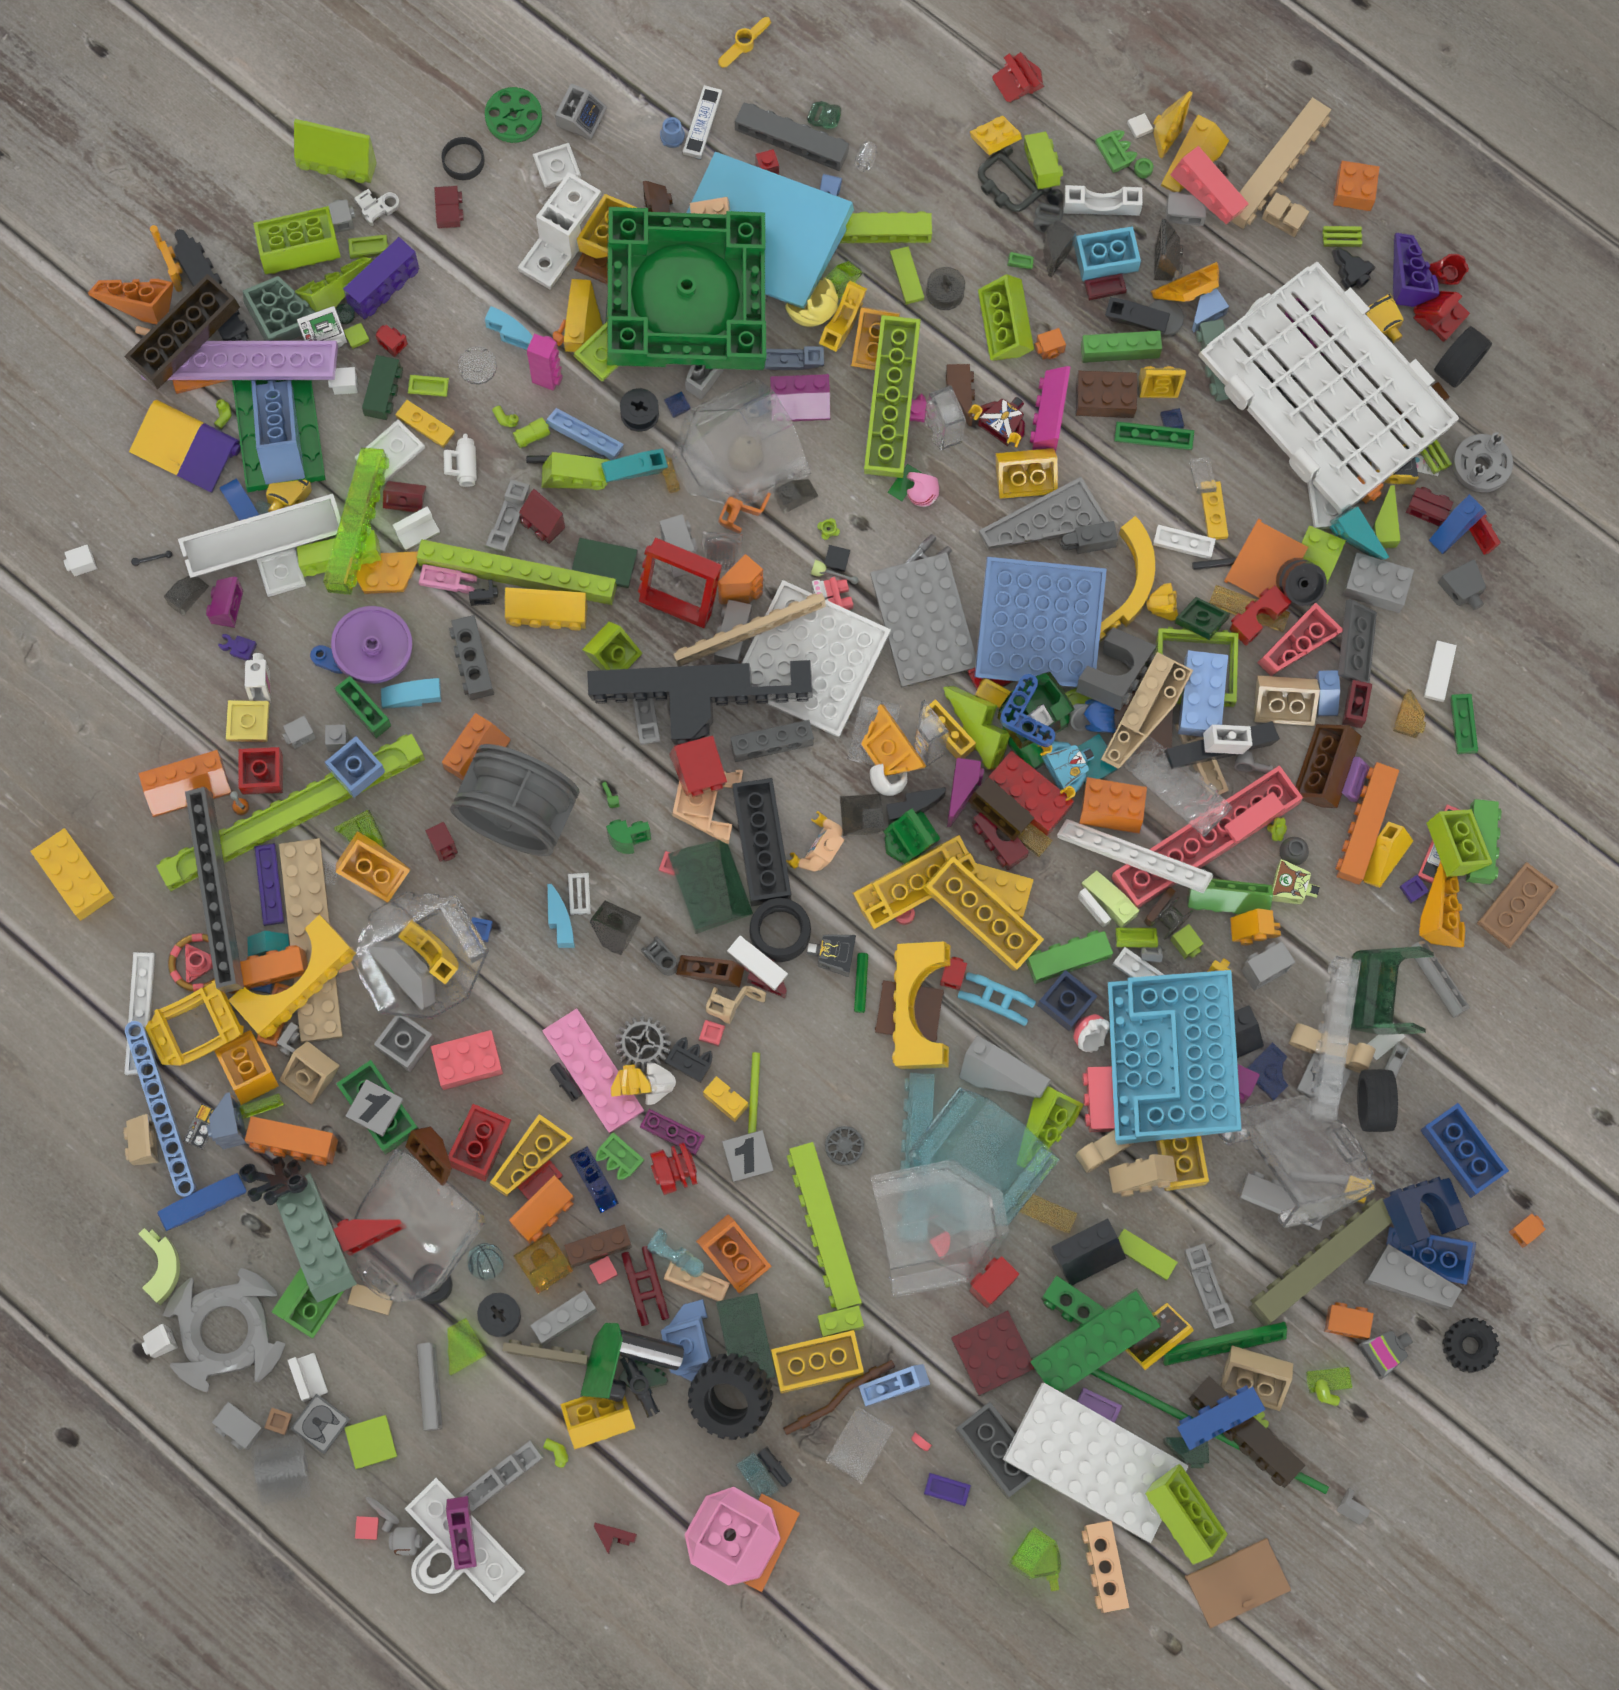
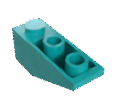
M663 449L645 451L601 463L606 483L655 475L668 468Z

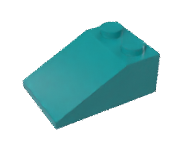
M1358 506L1346 510L1329 521L1333 534L1346 540L1351 546L1377 559L1385 560L1389 558Z

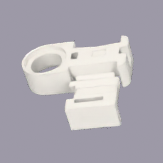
M367 189L356 196L354 201L361 207L365 220L370 226H374V220L385 213L389 216L398 209L399 198L396 194L388 192L378 199H373L370 195V190ZM393 198L396 204L388 207L385 204V200Z

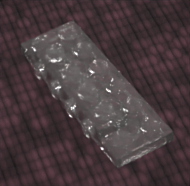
M1149 735L1122 766L1205 837L1233 807L1218 794L1219 791L1211 783L1207 785L1203 781L1204 778L1197 771L1193 773L1188 769L1190 766L1171 769L1164 752L1169 747L1164 748Z

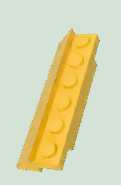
M960 835L949 839L852 893L861 909V913L873 929L932 898L922 888L950 857L956 858L973 875L980 871L971 853L967 851Z

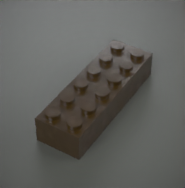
M207 274L124 357L131 367L158 390L240 306L235 297Z

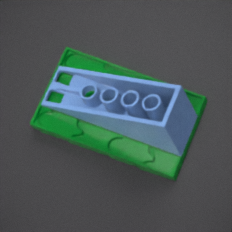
M232 380L247 493L267 490L271 483L307 480L312 483L326 480L312 380Z

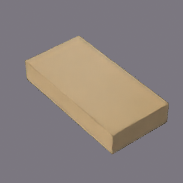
M357 1284L352 1287L347 1304L389 1316L395 1295Z

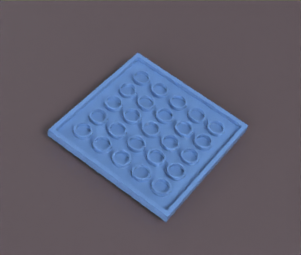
M987 557L975 677L1019 681L1025 674L1037 676L1045 672H1051L1060 686L1077 687L1078 679L1087 666L1097 669L1107 569Z

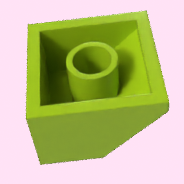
M610 621L582 649L589 659L601 670L628 669L642 655L641 650L623 628Z

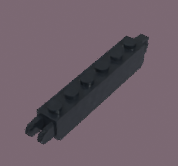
M177 229L174 232V236L178 244L175 245L174 252L192 286L194 287L207 274L217 283L222 284L218 273L214 274L211 270L214 267L209 257L205 259L203 256L205 251L201 243H196L193 237L189 238L184 230ZM239 310L218 329L223 341H248L249 337L246 331L249 328L244 319L240 321L238 317L240 315Z

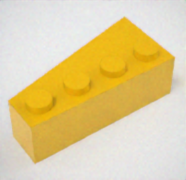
M539 1114L489 1185L507 1197L542 1165L569 1144L573 1137Z

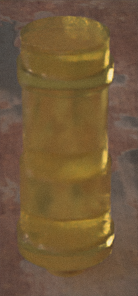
M665 456L668 468L663 470L662 474L669 493H674L680 490V484L675 474L672 458Z

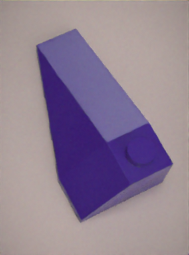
M1395 233L1393 296L1397 305L1414 307L1439 296L1438 280L1435 275L1431 274L1429 263L1424 261L1421 255L1422 250L1414 235Z

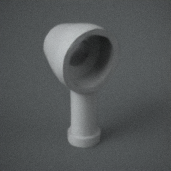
M1250 751L1239 754L1234 768L1240 772H1252L1254 770L1268 773L1273 770L1272 765L1256 763Z

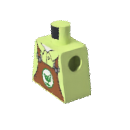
M1281 859L1277 865L1272 884V901L1302 904L1306 895L1317 898L1320 886L1309 883L1310 872Z

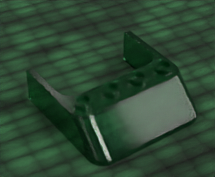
M1421 946L1356 951L1351 957L1344 1016L1345 1026L1350 1030L1380 1035L1426 1033V1028L1415 1023L1393 1024L1399 965L1408 958L1434 957V952Z

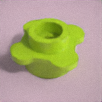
M833 518L819 522L817 525L824 540L840 534V530L837 528L836 521Z

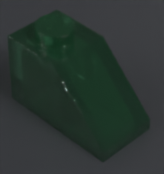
M1165 1437L1163 1439V1444L1183 1463L1191 1465L1192 1469L1204 1468V1464L1209 1463L1208 1441L1189 1450L1182 1437Z

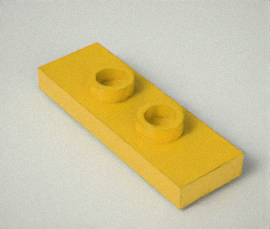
M408 400L404 402L395 414L398 419L443 448L455 434L453 429Z
M1220 481L1201 483L1200 489L1207 537L1216 540L1228 539Z

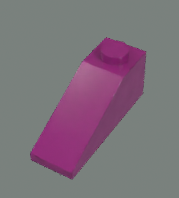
M465 1496L447 1499L446 1514L455 1570L477 1567L469 1498Z

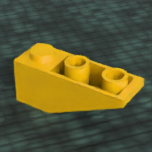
M1388 822L1377 837L1363 879L1365 883L1380 888L1410 847L1413 839L1403 826Z

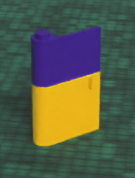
M154 400L148 409L129 452L212 493L228 458H232L234 455L237 456L241 446L238 439L159 400Z

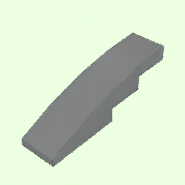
M532 1439L496 1467L490 1469L460 1493L461 1497L468 1496L470 1510L474 1511L545 1456Z

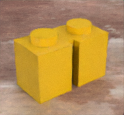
M717 1076L703 1091V1096L733 1122H736L748 1108V1102L735 1091L731 1093V1088Z

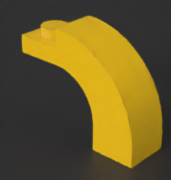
M852 281L847 283L839 307L832 320L825 326L819 344L837 352L857 320L863 306L862 302L867 288Z
M410 920L399 933L398 938L416 950L429 964V973L444 984L458 970L459 964L454 954L430 930L426 931L413 920Z

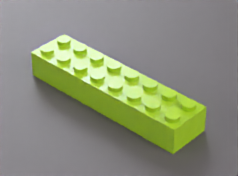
M881 315L864 474L903 478L921 319Z

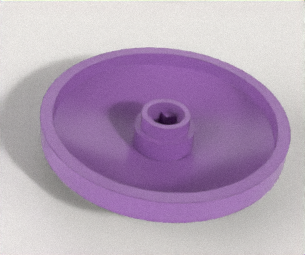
M378 606L360 607L347 613L337 623L331 639L332 655L339 669L348 677L351 676L353 680L367 684L386 682L400 674L407 666L412 654L411 633L404 620L393 611Z

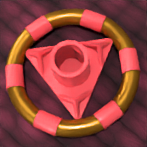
M208 934L188 935L179 940L170 952L168 959L170 976L178 986L185 990L195 992L200 988L208 986L215 980L213 978L206 983L191 984V982L213 969L211 955L189 945L191 942L200 941L209 943ZM184 946L186 981L182 979L176 969V958Z

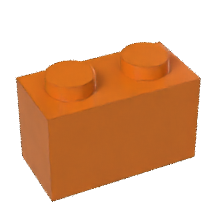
M1335 1302V1305L1332 1304L1328 1307L1324 1332L1366 1341L1370 1338L1374 1313L1368 1312V1309L1364 1307L1351 1309L1347 1308L1345 1303Z

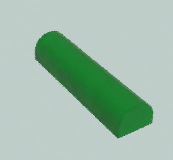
M1117 421L1114 442L1192 451L1195 430Z

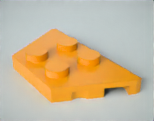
M1215 262L1152 290V297L1154 299L1185 302L1192 301L1201 294L1212 292L1213 289L1219 287L1218 263Z
M418 551L381 553L382 560L370 564L356 565L350 569L364 594L404 592L408 585V580L415 571L414 568L418 562L416 558Z
M880 704L877 708L879 711L875 720L871 721L868 733L864 736L861 743L874 764L879 765L883 763L885 776L925 768V763L884 705Z

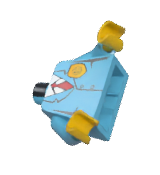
M1054 741L1049 747L1041 746L1043 753L1040 755L1043 756L1042 759L1056 786L1061 790L1060 793L1065 792L1067 794V799L1065 800L1068 801L1075 796L1076 792L1083 785L1086 779V772L1089 770L1086 762L1094 759V755L1090 748L1080 752L1077 745L1071 746L1068 742Z

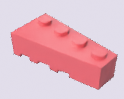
M1199 146L1184 156L1170 174L1225 224H1228L1242 213L1249 204Z
M1315 603L1257 663L1270 676H1273L1339 636L1343 632V628Z

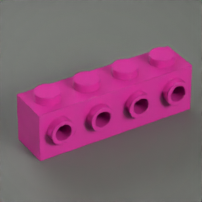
M535 333L527 348L532 383L554 391L556 385H560L563 377L557 342L549 336L543 337Z

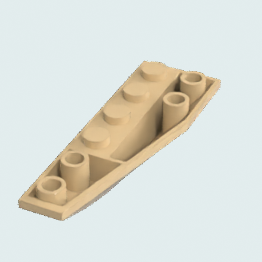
M1157 652L1101 760L1120 769L1174 708L1193 670Z

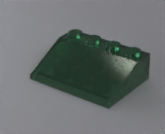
M717 840L690 846L668 854V860L695 934L753 915L727 843Z

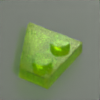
M467 1318L447 1328L449 1374L451 1376L487 1356Z

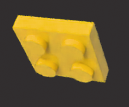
M1003 115L970 131L971 138L988 155L1022 139L1021 133Z

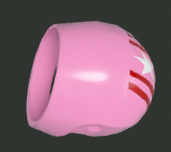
M908 473L906 478L915 482L914 487L907 490L910 501L920 507L933 504L939 496L938 479L922 473Z

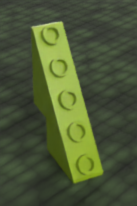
M955 686L943 687L946 698L954 707V713L964 725L963 729L976 742L974 749L980 754L984 767L989 770L996 769L1002 762L1010 738L1006 730L992 725L997 705Z

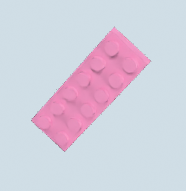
M577 1008L542 1030L609 1134L644 1112V1109L634 1095L611 1097V1086L618 1074V1070Z

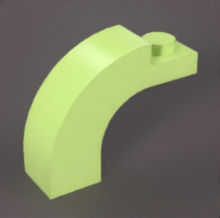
M144 1228L139 1235L155 1251L158 1257V1268L153 1278L142 1288L156 1303L161 1305L172 1294L177 1285L180 1275V1260L174 1245L168 1238L164 1237L159 1242L161 1237L153 1229L149 1232Z

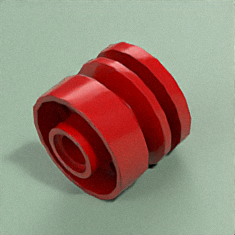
M684 1142L679 1144L680 1154H677L675 1147L671 1146V1157H667L663 1149L650 1153L653 1163L651 1169L656 1184L660 1185L663 1195L676 1192V1181L679 1180L684 1188H688L685 1179L688 1177L692 1185L698 1184L696 1166L691 1152L686 1148Z

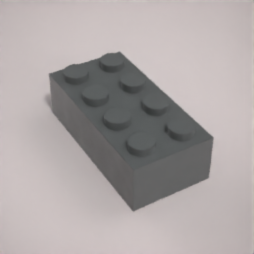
M991 1402L987 1403L956 1427L955 1431L1007 1499L1034 1479V1477L1003 1460L1015 1434Z

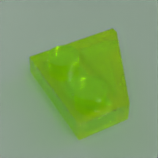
M365 810L334 827L335 831L345 836L349 842H351L358 831L378 843L381 847H386V843L370 810Z

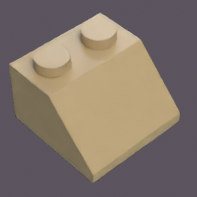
M307 1041L293 1052L280 1081L312 1105L333 1080L339 1065Z
M148 1114L126 1121L127 1127H124V1138L128 1140V1148H125L126 1160H129L133 1166L158 1163L157 1136L153 1119Z

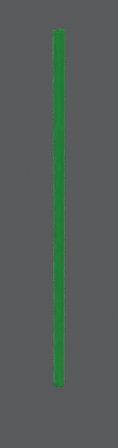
M1100 1369L1091 1373V1375L1179 1420L1190 1416ZM1223 1433L1214 1437L1240 1450L1239 1446L1234 1441L1228 1440ZM1299 1472L1294 1478L1324 1494L1329 1489V1486L1302 1472Z

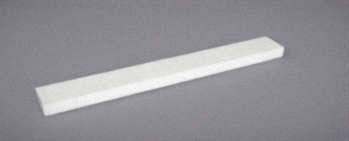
M1069 819L1065 820L1057 834L1059 839L1201 893L1205 892L1213 878L1210 872Z

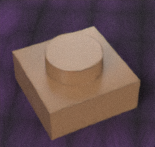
M271 1408L264 1428L286 1435L293 1415Z

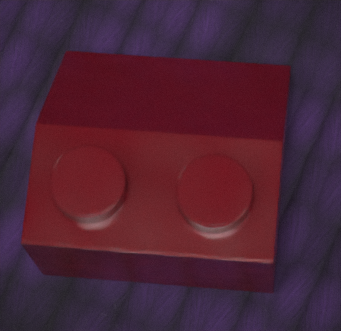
M533 489L519 511L520 522L525 528H531L540 541L543 542L545 540L550 544L565 529L563 513L537 490Z

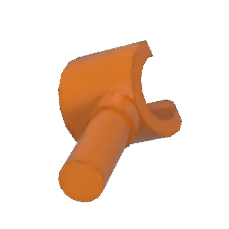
M563 319L559 329L553 333V339L557 342L558 346H561L564 342V335L562 333L566 324L565 319Z

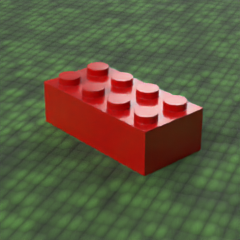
M1013 751L1009 752L989 776L1007 794L1011 795L1016 802L1030 812L1034 817L1030 824L1046 837L1073 806V799L1066 801L1067 795L1064 792L1061 794V790Z

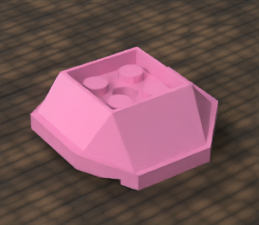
M735 1487L706 1496L684 1534L691 1564L728 1586L760 1578L781 1540L772 1508ZM730 1530H735L736 1538L733 1541L726 1540V1534Z

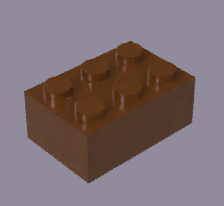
M1078 370L1076 378V416L1134 418L1137 410V373Z

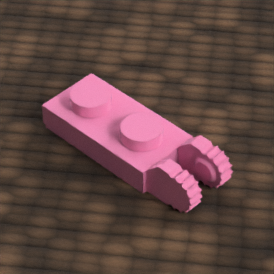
M423 565L419 585L469 594V592L475 589L471 586L461 585L460 582L461 580L471 583L477 582V576L462 573V571Z

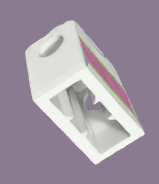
M254 653L252 654V660L245 662V689L250 701H269L271 703L270 671L267 662L264 660L263 654Z

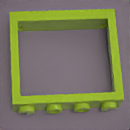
M1173 627L1159 628L1156 634V653L1159 652L1162 655L1163 641L1229 645L1228 693H1225L1224 707H1234L1237 702L1238 633L1223 630L1216 632L1208 640L1185 628L1181 630L1173 629ZM1182 693L1176 704H1181Z

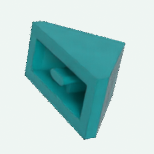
M262 931L247 937L248 957L253 955L264 956L266 952L272 950L283 951L289 946V934Z

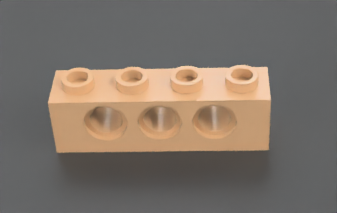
M1112 1521L1084 1526V1531H1081L1083 1543L1087 1544L1089 1552L1086 1553L1088 1566L1092 1565L1093 1574H1090L1092 1586L1097 1589L1098 1596H1095L1097 1609H1101V1613L1129 1608ZM1097 1539L1105 1543V1549L1102 1552L1095 1549L1094 1544ZM1101 1561H1106L1110 1566V1570L1106 1574L1099 1570ZM1106 1583H1111L1114 1586V1593L1112 1595L1105 1594L1103 1587Z

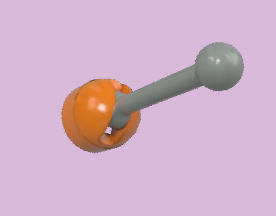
M232 791L230 797L235 800L232 804L233 811L237 815H245L249 811L248 802L243 798H238V793Z

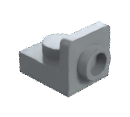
M292 1022L277 1041V1044L281 1047L279 1051L288 1057L295 1051L290 1046L291 1043L295 1044L300 1037L299 1027Z

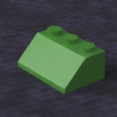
M300 1268L272 1310V1313L313 1339L344 1291L317 1303L309 1289L302 1268Z

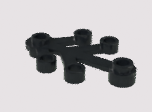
M276 1157L271 1161L275 1175L258 1172L254 1164H246L239 1171L245 1182L252 1183L256 1180L267 1182L248 1191L247 1195L252 1202L260 1200L262 1194L265 1193L263 1199L266 1204L273 1205L277 1202L278 1197L289 1192L300 1193L308 1185L306 1177L299 1173L301 1166L297 1160H292L287 1164V1169L291 1174L289 1178L285 1177L283 1170L285 1162L282 1157ZM283 1186L275 1191H270L276 1187Z

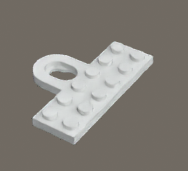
M435 1478L405 1508L434 1539L413 1562L411 1568L413 1582L421 1591L437 1594L445 1591L465 1572L484 1594L495 1603L525 1571L472 1515L477 1567L455 1570L446 1514L447 1499L455 1497ZM438 1553L449 1555L452 1562L450 1570L445 1574H439L435 1578H430L427 1575V1568L430 1566L431 1559Z

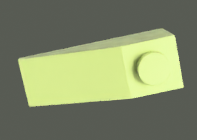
M1097 870L1081 883L1120 928H1124L1137 917L1139 913L1138 908L1123 892Z

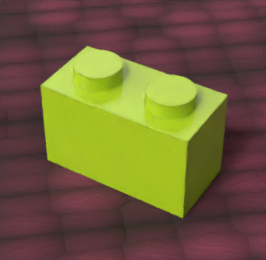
M859 1305L818 1315L817 1317L822 1337L864 1328Z

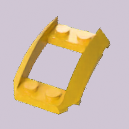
M215 980L208 986L200 988L179 1001L161 1009H156L152 1020H149L145 1027L161 1064L182 1066L217 1050L242 1035L244 1026L239 1024L226 994L216 988ZM205 1003L219 1032V1036L182 1054L167 1020Z

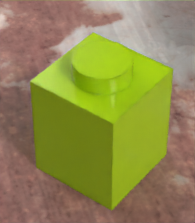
M1190 924L1175 933L1170 939L1184 959L1189 956L1194 958L1202 952L1200 949L1204 943Z

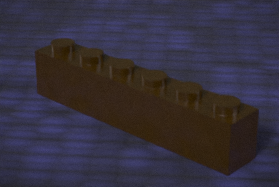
M1208 1376L1189 1397L1191 1405L1199 1411L1208 1405L1212 1409L1218 1405L1217 1401L1227 1395L1229 1398H1232V1396ZM1254 1417L1223 1432V1435L1228 1440L1234 1441L1239 1446L1240 1451L1244 1455L1250 1456L1255 1461L1259 1469L1271 1475V1479L1278 1486L1285 1488L1305 1467V1464Z

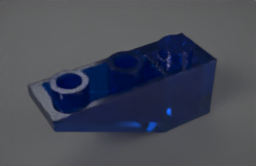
M588 1146L569 1156L600 1214L619 1204Z

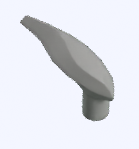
M366 1497L368 1503L380 1516L386 1519L382 1530L389 1533L393 1524L399 1523L398 1518L381 1503Z

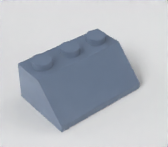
M230 1092L226 1093L209 1117L210 1125H207L209 1137H212V1140L222 1149L247 1144L245 1142L246 1131L241 1105Z

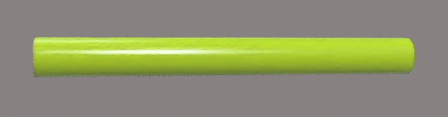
M758 1052L752 1053L748 1134L756 1132L760 1070V1053Z

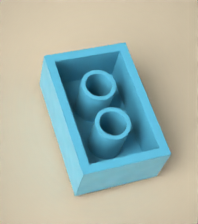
M1133 226L1076 236L1074 249L1082 281L1139 271L1141 259Z

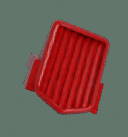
M1022 52L1016 56L1009 53L1003 57L1006 61L1005 67L992 77L1007 102H1013L1028 93L1032 94L1045 87L1041 69L1028 60Z
M1439 291L1438 297L1414 306L1413 312L1416 315L1413 318L1426 331L1430 329L1444 342L1470 313L1458 302L1462 298L1460 293Z

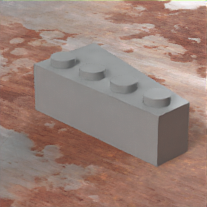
M691 365L685 380L686 390L702 400L725 369L705 368V365Z

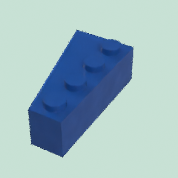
M1246 1385L1236 1390V1396L1229 1398L1227 1395L1217 1401L1218 1405L1211 1409L1208 1405L1199 1410V1416L1193 1419L1191 1416L1180 1420V1426L1177 1428L1188 1449L1192 1450L1266 1410L1254 1387L1248 1388Z

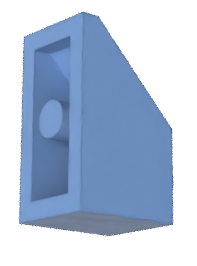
M1339 670L1318 671L1315 677L1320 688L1317 706L1318 716H1338L1340 699Z

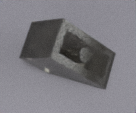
M809 479L792 480L774 489V498L783 514L818 497Z
M187 576L177 581L164 595V598L168 605L184 616L207 590L209 585L199 577L190 578V576Z

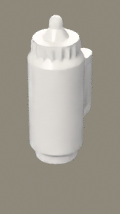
M463 434V438L458 440L456 451L444 450V474L457 476V481L462 487L474 486L477 480L476 447L474 446L473 439L468 438L467 434ZM452 456L456 457L457 470H452Z

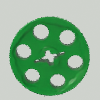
M508 87L497 91L490 97L485 107V121L489 131L499 140L519 143L528 140L539 130L542 123V109L538 99L528 90L519 87ZM503 96L511 98L508 103H503L500 99ZM523 97L530 99V102L526 105L521 104L519 101ZM492 110H498L500 112V114L497 117H491L489 115L490 111ZM514 112V114H516L517 117L513 118V116H511L510 113ZM530 113L538 115L535 120H529L527 116ZM504 125L508 129L506 132L500 133L497 131V128ZM519 127H524L527 131L524 134H518L516 130Z

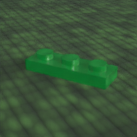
M1472 694L1451 695L1450 701L1457 754L1477 753L1478 743Z

